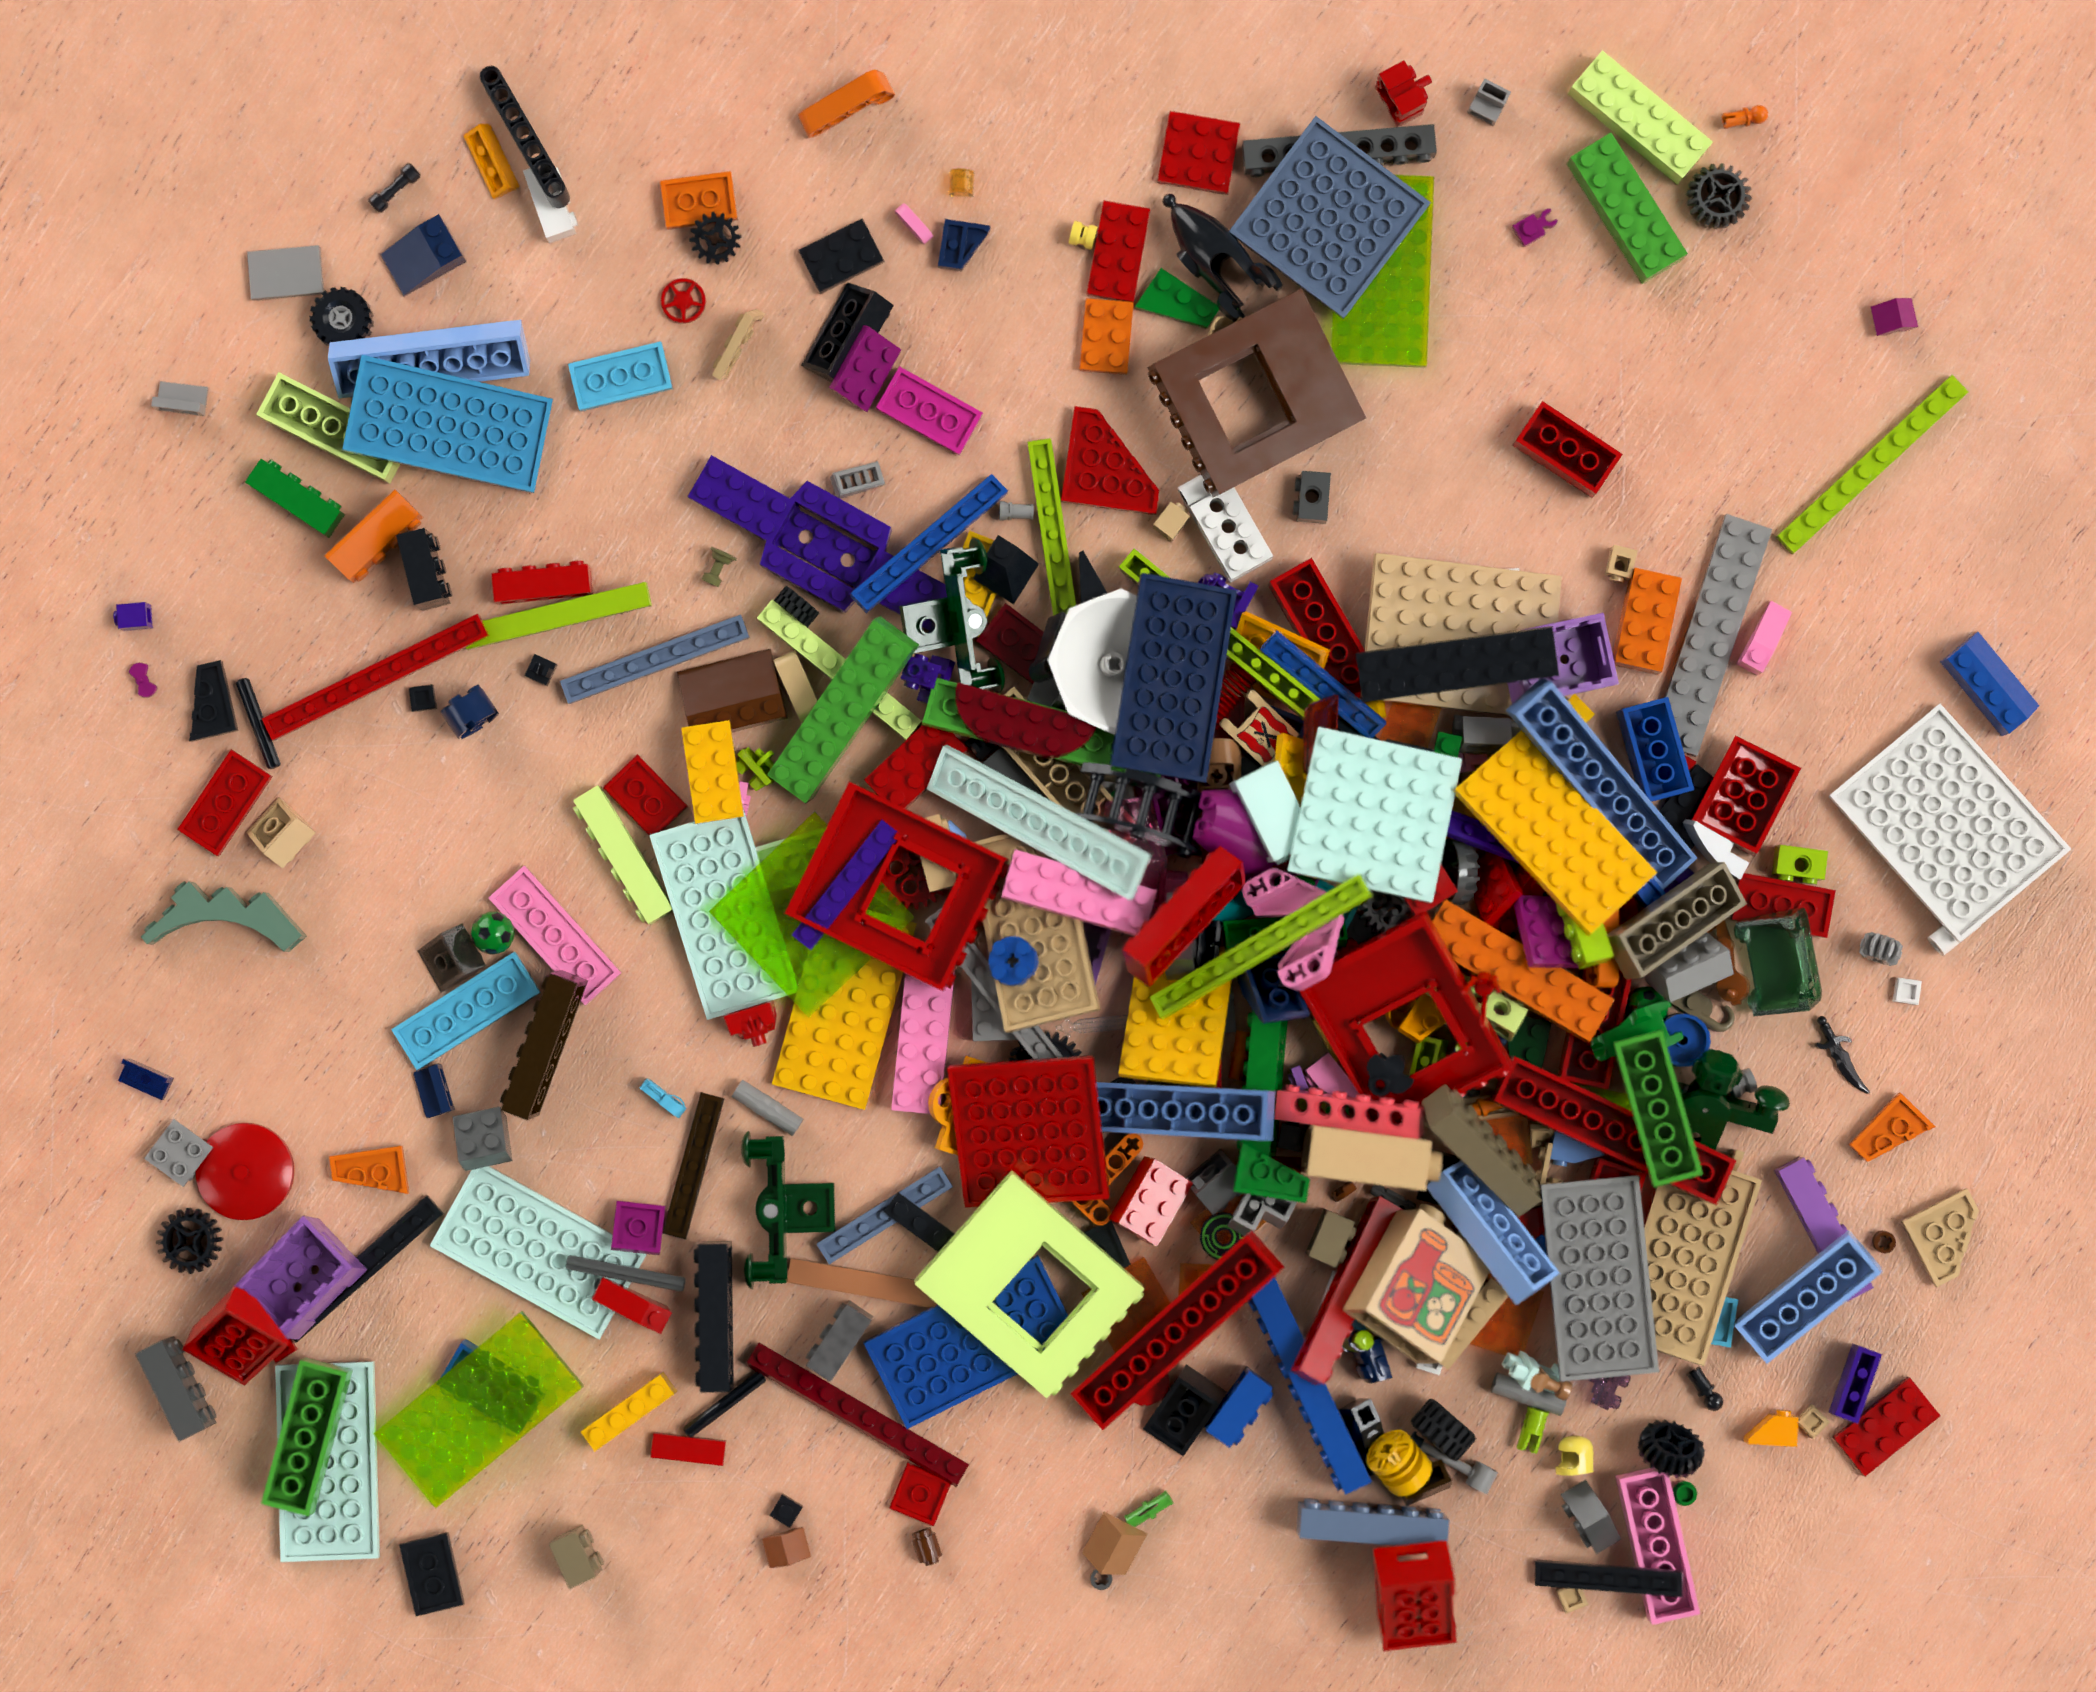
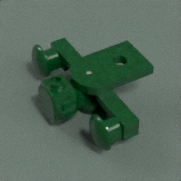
M1708 1049L1699 1059H1695L1692 1073L1696 1078L1690 1085L1677 1081L1691 1133H1698L1700 1137L1693 1138V1140L1713 1150H1716L1727 1122L1773 1134L1778 1123V1111H1784L1790 1105V1100L1785 1092L1769 1085L1760 1086L1755 1090L1754 1096L1758 1101L1757 1103L1738 1098L1734 1099L1727 1094L1732 1088L1739 1085L1743 1072L1740 1070L1739 1064L1733 1055L1720 1050Z

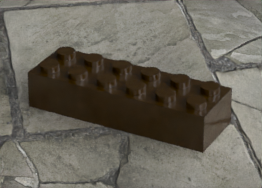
M563 970L552 972L549 976H545L541 987L544 989L542 997L536 1000L533 1012H536L534 1019L529 1021L525 1030L527 1035L525 1044L522 1043L517 1052V1057L519 1058L517 1066H513L508 1080L511 1081L509 1088L503 1091L500 1103H503L501 1111L527 1121L540 1115L587 986V979Z

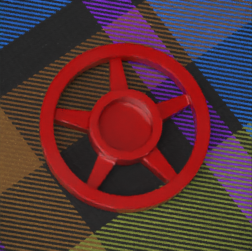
M680 278L670 282L664 288L661 295V306L666 316L672 321L682 324L690 323L697 320L704 312L706 296L698 283L691 279ZM679 283L691 284L686 291H678L674 287V285ZM694 287L701 293L702 304L694 301L691 296ZM671 288L675 293L674 301L665 305L666 294ZM676 306L681 311L682 319L672 316L667 311V308ZM692 306L701 307L693 317L686 319L687 310Z

